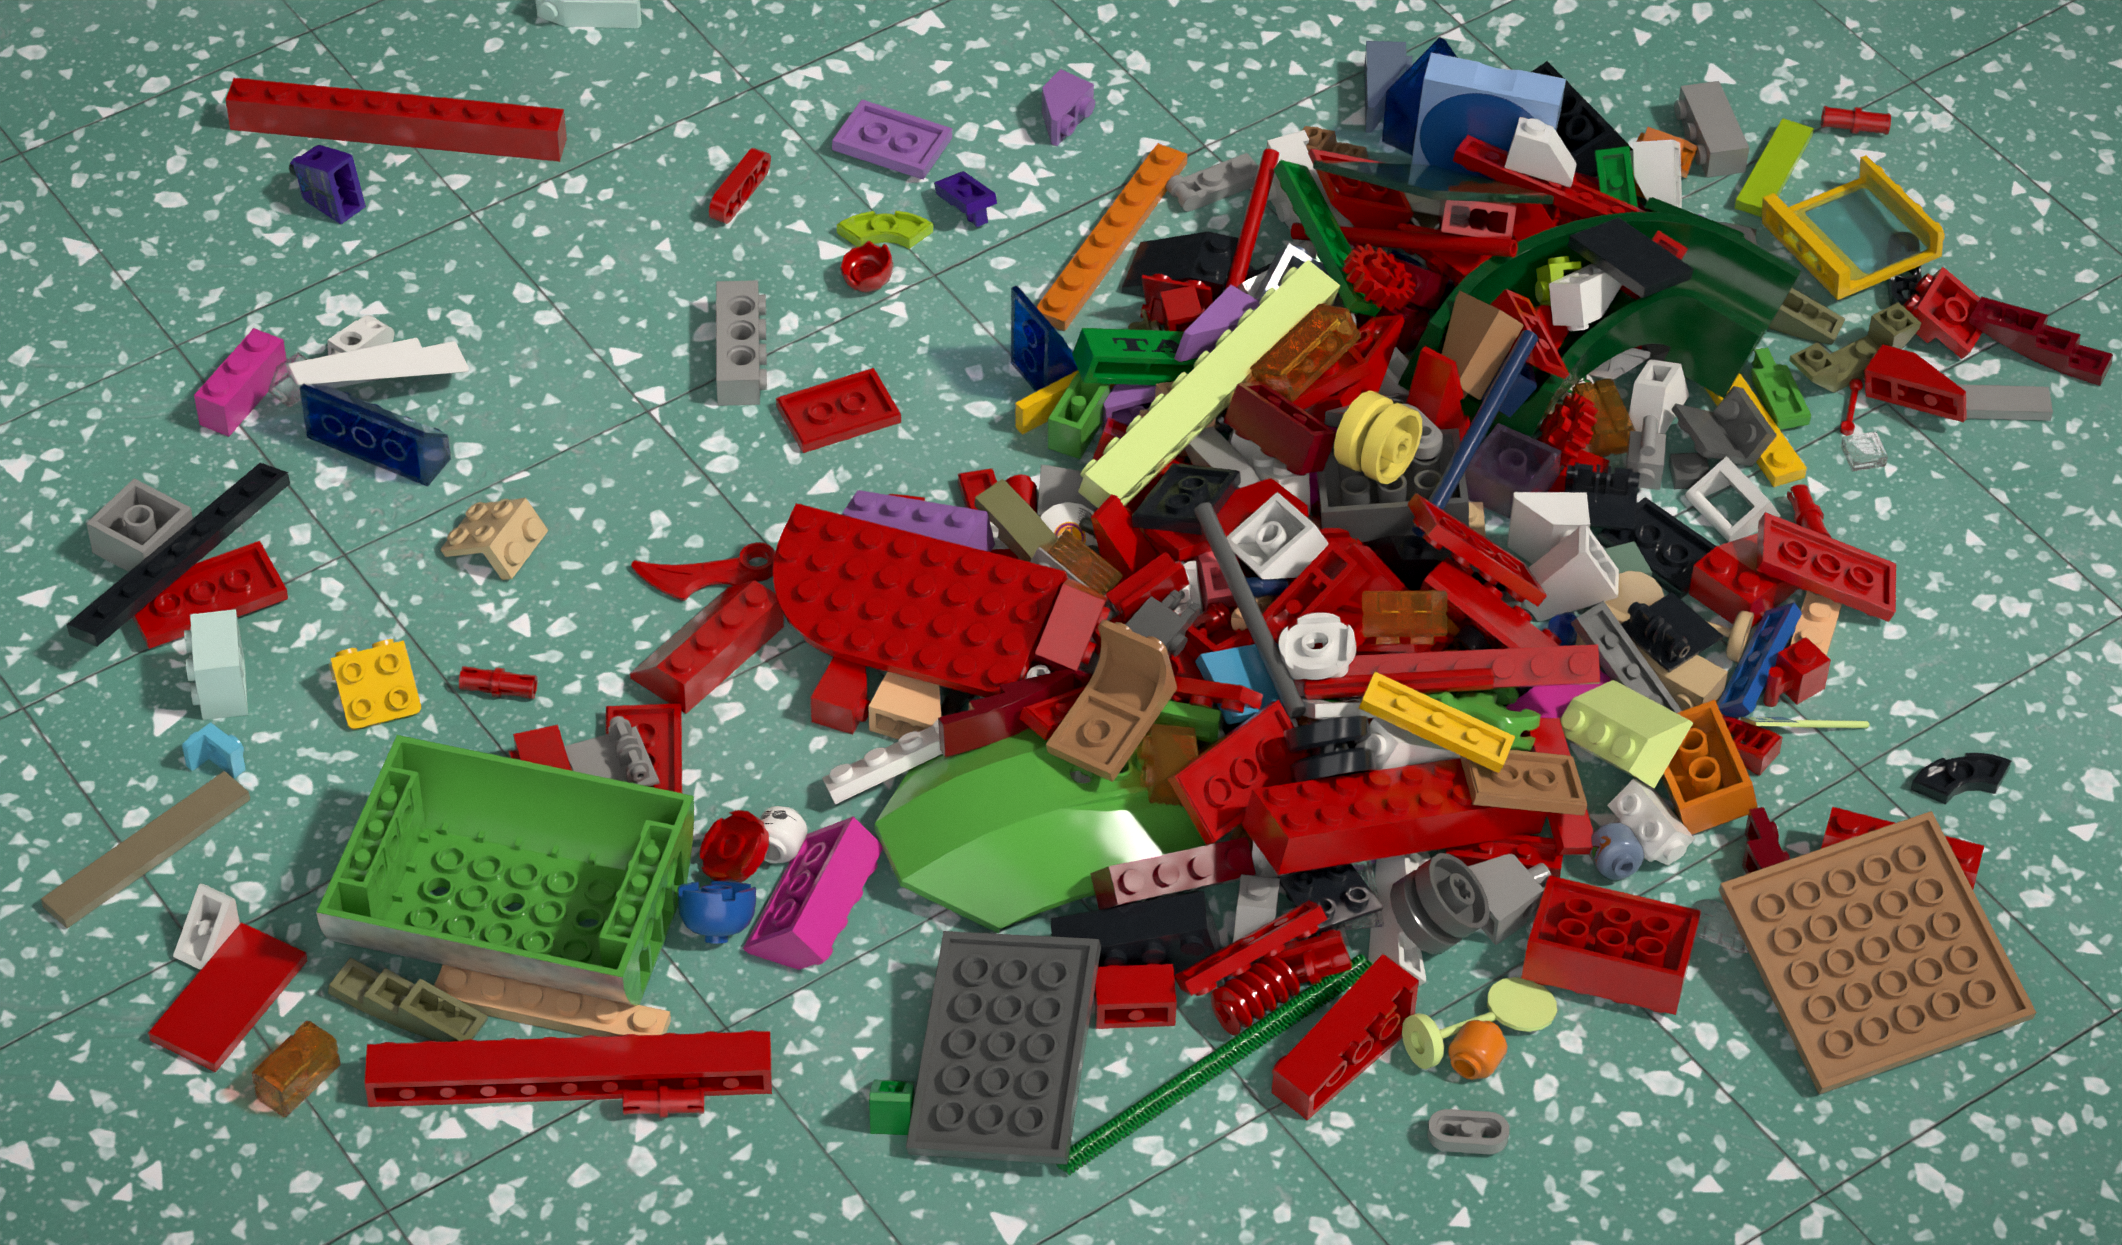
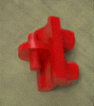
M1333 929L1322 932L1320 936L1303 941L1294 940L1284 944L1285 949L1274 955L1291 968L1299 984L1310 981L1312 985L1319 984L1322 977L1352 969V962L1340 930L1336 931Z

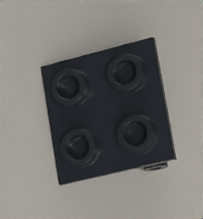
M1575 462V465L1567 466L1565 492L1587 493L1590 527L1626 531L1635 530L1640 472H1633V468H1615L1614 474H1611V466L1608 465L1607 473H1601L1600 464H1597L1596 472H1593V465L1579 464V462Z
M1672 592L1650 606L1646 603H1632L1627 611L1630 614V619L1621 624L1631 640L1669 673L1723 639V635Z
M1351 863L1293 872L1277 877V879H1280V885L1286 892V897L1296 907L1308 900L1321 905L1327 920L1318 924L1319 929L1315 932V937L1320 936L1322 932L1333 929L1337 930L1339 924L1381 911L1384 908Z

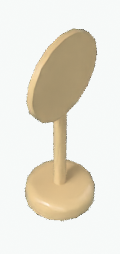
M1627 571L1619 574L1618 597L1604 602L1630 617L1627 611L1632 603H1646L1650 606L1665 596L1662 587L1653 577L1643 572ZM1748 611L1739 612L1732 629L1708 622L1723 636L1729 638L1726 648V655L1729 660L1739 663L1749 637L1754 613Z

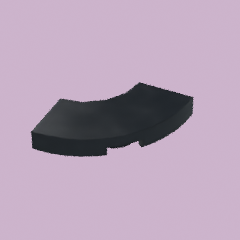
M1965 753L1964 757L1947 760L1941 758L1932 762L1917 774L1912 781L1911 790L1945 805L1953 796L1965 791L1981 790L1996 794L2010 769L2012 760L1985 753Z

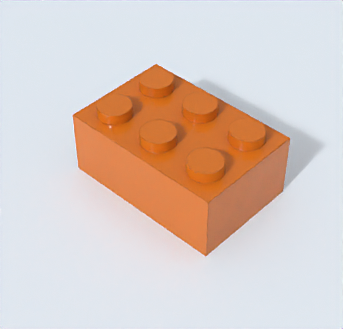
M1712 700L1678 712L1677 714L1692 721L1693 725L1661 779L1676 814L1683 825L1693 835L1746 816L1749 813V809L1758 808L1752 781L1716 701Z

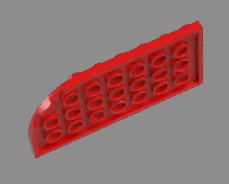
M798 503L795 504L780 536L773 562V583L781 609L789 624L803 636L807 643L817 650L849 662L982 697L1000 694V685L1025 679L1062 585L1068 579L1066 571Z

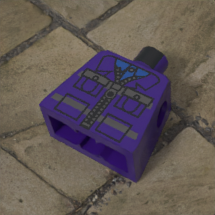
M317 145L302 156H296L290 162L289 171L297 177L303 199L339 224H343L366 207L351 154Z

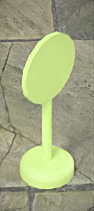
M1519 977L1505 978L1493 984L1488 992L1487 1007L1490 1012L1440 1030L1429 1016L1421 1013L1411 1015L1405 1018L1403 1022V1042L1411 1060L1419 1068L1428 1069L1440 1063L1444 1054L1443 1039L1456 1035L1466 1022L1471 1020L1491 1022L1498 1020L1502 1025L1514 1030L1527 1032L1542 1030L1554 1020L1557 1014V1002L1552 993L1543 985Z

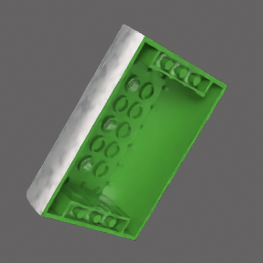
M396 735L316 912L320 928L329 940L630 1005H640L678 907V886L687 883L694 831V796ZM438 887H444L449 890L441 896L430 894L431 891L436 890ZM511 903L523 905L520 910L514 912L504 909V907L509 906ZM589 918L598 921L592 927H582L579 925V922Z

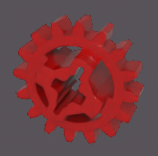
M1366 244L1364 248L1361 245H1357L1344 260L1345 266L1342 269L1349 274L1346 280L1353 283L1354 291L1365 294L1364 299L1366 301L1371 299L1379 308L1384 304L1389 311H1392L1395 307L1401 310L1415 295L1413 290L1416 284L1410 281L1413 277L1412 274L1406 272L1403 263L1394 261V255L1389 254L1387 256L1386 252L1380 247L1374 251L1370 244Z
M1574 393L1571 398L1565 396L1563 404L1557 403L1555 405V411L1544 418L1539 429L1542 432V436L1535 442L1539 445L1535 451V454L1539 455V461L1559 470L1561 465L1564 467L1568 466L1570 458L1575 460L1578 458V451L1581 448L1585 449L1594 433L1591 431V427L1598 420L1594 418L1598 412V409L1594 407V402Z

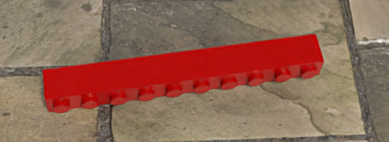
M233 78L226 97L230 130L558 162L561 161L567 140L564 109L243 78Z
M747 1030L744 1032L727 1033L709 1031L696 1034H626L623 1036L604 1037L588 1035L574 1038H505L502 1040L482 1041L466 1039L452 1042L423 1041L421 1043L384 1042L381 1044H367L365 1089L368 1107L623 1099V1089L659 1090V1086L665 1085L668 1086V1089L704 1088V1096L772 1094L770 1031Z

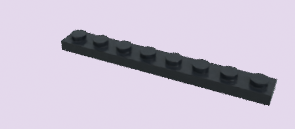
M260 462L66 625L69 636L98 647L290 484L288 472Z

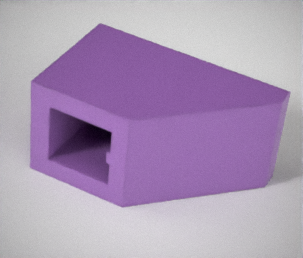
M1061 69L1042 87V115L1050 142L1055 146H1058L1066 136H1071L1076 126L1085 117L1088 118L1095 108V99H1093L1094 84Z

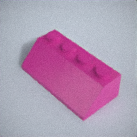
M854 816L808 833L797 856L789 862L743 949L748 954L798 970L814 964L820 965L824 963L833 952L832 945L837 935L846 927L848 923L847 916L853 905L862 897V888L867 878L878 866L877 859L883 850L881 843Z

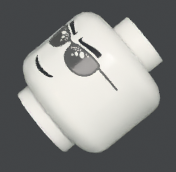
M782 806L768 808L759 818L764 822V826L769 833V847L764 861L775 864L789 862L797 856L808 831L806 823L801 815L792 808Z

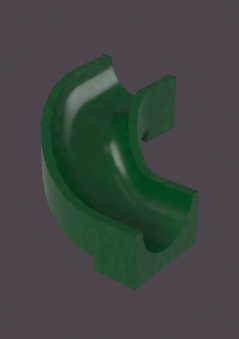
M1626 212L1576 220L1547 229L1517 242L1518 250L1515 257L1492 256L1470 272L1452 291L1430 320L1398 385L1410 391L1419 356L1425 346L1442 354L1453 307L1459 291L1490 305L1507 289L1529 298L1533 307H1537L1541 304L1535 295V285L1538 281L1536 269L1548 265V259L1569 256V262L1581 261L1582 268L1592 264L1567 246L1570 235L1619 217L1651 240L1657 231H1660L1688 248L1682 261L1694 268L1690 280L1637 300L1619 289L1602 318L1589 323V328L1585 330L1569 331L1557 350L1570 374L1566 379L1531 366L1534 368L1537 388L1511 417L1498 411L1485 435L1521 456L1539 431L1544 418L1550 413L1555 403L1571 387L1604 362L1640 345L1653 343L1671 347L1664 359L1665 362L1681 364L1684 376L1718 396L1725 398L1754 353V350L1768 331L1801 271L1725 228L1689 216L1662 212ZM1467 394L1465 399L1460 400L1463 415L1469 416L1471 424L1482 404V400Z

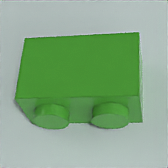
M1076 373L1048 418V449L1078 459L1082 458L1103 423V403L1110 394V384L1083 383L1080 373Z

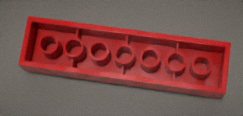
M1457 758L1252 789L1242 826L1275 872L1281 875L1500 840L1514 834L1541 833L1548 812L1473 805L1461 759Z

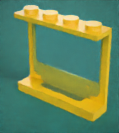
M1867 155L1860 157L1858 179L1790 207L1775 193L1763 197L1762 224L1837 300L1942 257L1943 240L1945 238L1942 226L1938 222L1933 221L1924 212L1921 205L1915 203L1904 192L1902 187L1894 183L1885 174L1882 167L1876 165Z

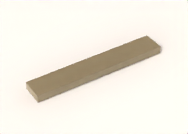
M223 771L42 897L43 908L65 928H69L250 801L249 791L227 772Z

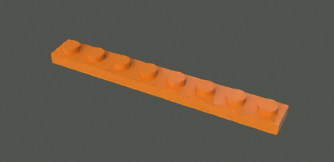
M1159 143L1156 144L1034 309L1035 321L1062 331L1068 328L1168 191L1166 189L1167 182L1172 177L1179 175L1187 165V153Z

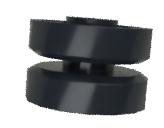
M1367 716L1322 719L1283 732L1288 752L1293 754L1312 753V756L1296 760L1290 765L1293 783L1377 770L1373 750L1365 747L1348 748L1350 745L1366 741L1371 736Z

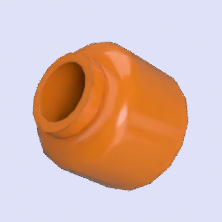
M1471 1020L1461 1027L1449 1044L1448 1054L1453 1069L1459 1075L1470 1080L1488 1078L1494 1073L1505 1057L1508 1046L1501 1029L1495 1023Z

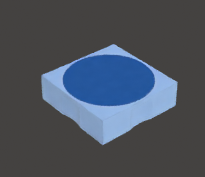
M1431 53L1423 81L1410 175L1467 184L1471 186V189H1477L1482 192L1494 182L1520 197L1526 193L1509 185L1499 184L1491 177L1479 172L1469 171L1463 165L1454 162L1455 151L1467 135H1470L1509 152L1519 117L1538 119L1547 125L1553 126L1556 130L1566 79L1523 70L1499 69L1477 61Z

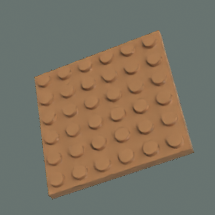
M1932 811L1720 884L1718 890L1819 1095L2032 1020L2036 1015V1011Z

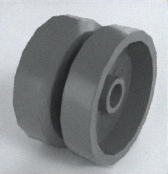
M1438 853L1419 866L1417 870H1413L1395 882L1390 892L1391 908L1397 923L1418 948L1430 954H1442L1460 942L1462 938L1468 937L1486 925L1490 915L1488 899L1481 883L1471 869L1451 854Z

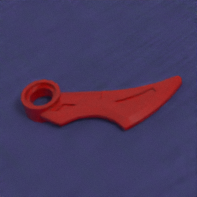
M755 542L745 546L737 558L683 565L654 564L634 560L631 566L643 580L669 596L685 601L694 592L709 585L727 584L735 586L753 580L764 581L773 576L775 551L769 544ZM756 557H762L767 560V563L762 566H752L749 564V561Z

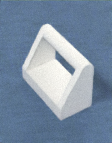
M1727 456L1685 494V498L1728 542L1757 532L1758 521L1765 512L1780 517L1771 501ZM1729 485L1753 508L1734 526L1705 498Z

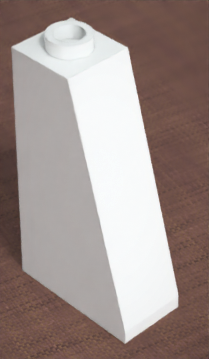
M1373 718L1369 725L1371 736L1366 741L1358 743L1355 747H1365L1374 751L1377 770L1460 758V755L1380 718Z

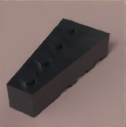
M1548 61L1531 71L1565 79ZM1566 80L1556 132L1577 164L1575 172L1597 177L1595 151L1626 147L1629 144Z
M1204 891L1051 918L1052 937L1099 939L1101 951L1098 967L1109 965L1173 964L1174 975L1221 950L1220 935Z

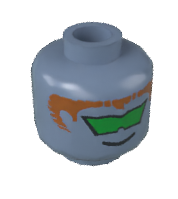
M1622 823L1606 824L1598 828L1592 835L1593 848L1589 856L1597 870L1605 878L1621 880L1630 877L1642 865L1644 859L1643 847L1627 825Z

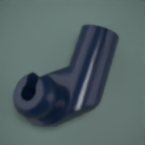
M1245 576L1255 599L1265 596H1280L1288 587L1286 578L1262 579L1260 577L1247 578Z

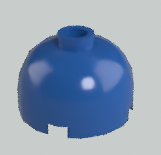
M711 881V885L702 886L701 889H699V882L678 886L679 915L689 930L696 934L705 935L706 943H727L728 936L742 932L749 926L754 916L756 887L751 888V884Z

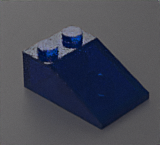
M1014 286L1011 288V364L1032 389L1037 392L1072 374L1078 368L1072 356L1073 351L1067 345L1064 338L1018 286Z

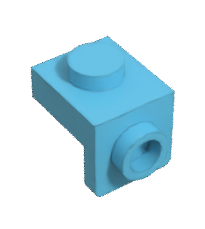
M211 722L201 730L191 734L182 744L186 766L192 771L208 759L234 779L246 770L243 758L244 747L234 735L225 734Z

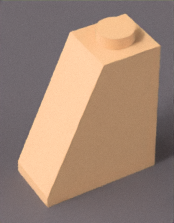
M887 672L869 704V731L900 739L909 732H920L933 726L938 717H941L939 685Z

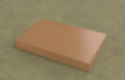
M1510 750L1500 773L1460 756L1473 805L1583 816L1588 805L1573 756Z

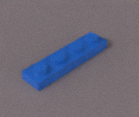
M1795 603L1765 612L1717 703L1721 714L1732 718H1741V716L1746 717L1754 711L1757 706L1756 702L1766 686L1769 669L1775 667L1778 652L1785 648L1789 638L1794 634L1795 626L1802 615L1801 610Z

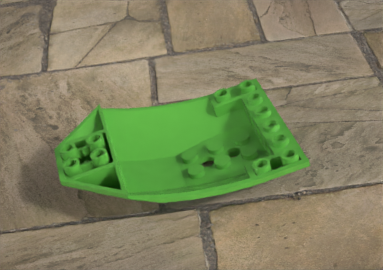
M1029 728L1019 734L981 748L949 757L941 754L911 768L876 820L874 830L900 886L999 934L1000 929L1058 906L1095 895L1090 875L1092 872L1112 865L1206 846L1167 779L1188 764L1190 760L1177 735L1148 730L1121 771L1124 773H1119L1115 780L1111 782L1048 753L1046 743L1049 739L1044 740ZM1080 771L1081 774L1089 776L1091 781L1079 783L1071 777L1070 773Z

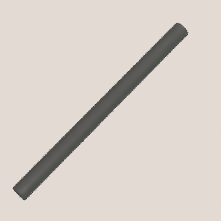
M1202 503L1195 508V515L1287 715L1291 719L1298 718L1306 712L1302 699L1288 669L1281 659L1277 645L1210 503Z

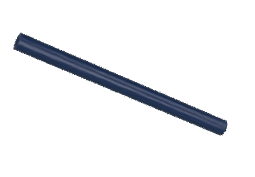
M1523 330L1428 499L1429 502L1440 509H1445L1536 345L1538 336L1534 332ZM1414 524L1412 528L1413 533L1423 538L1425 532Z

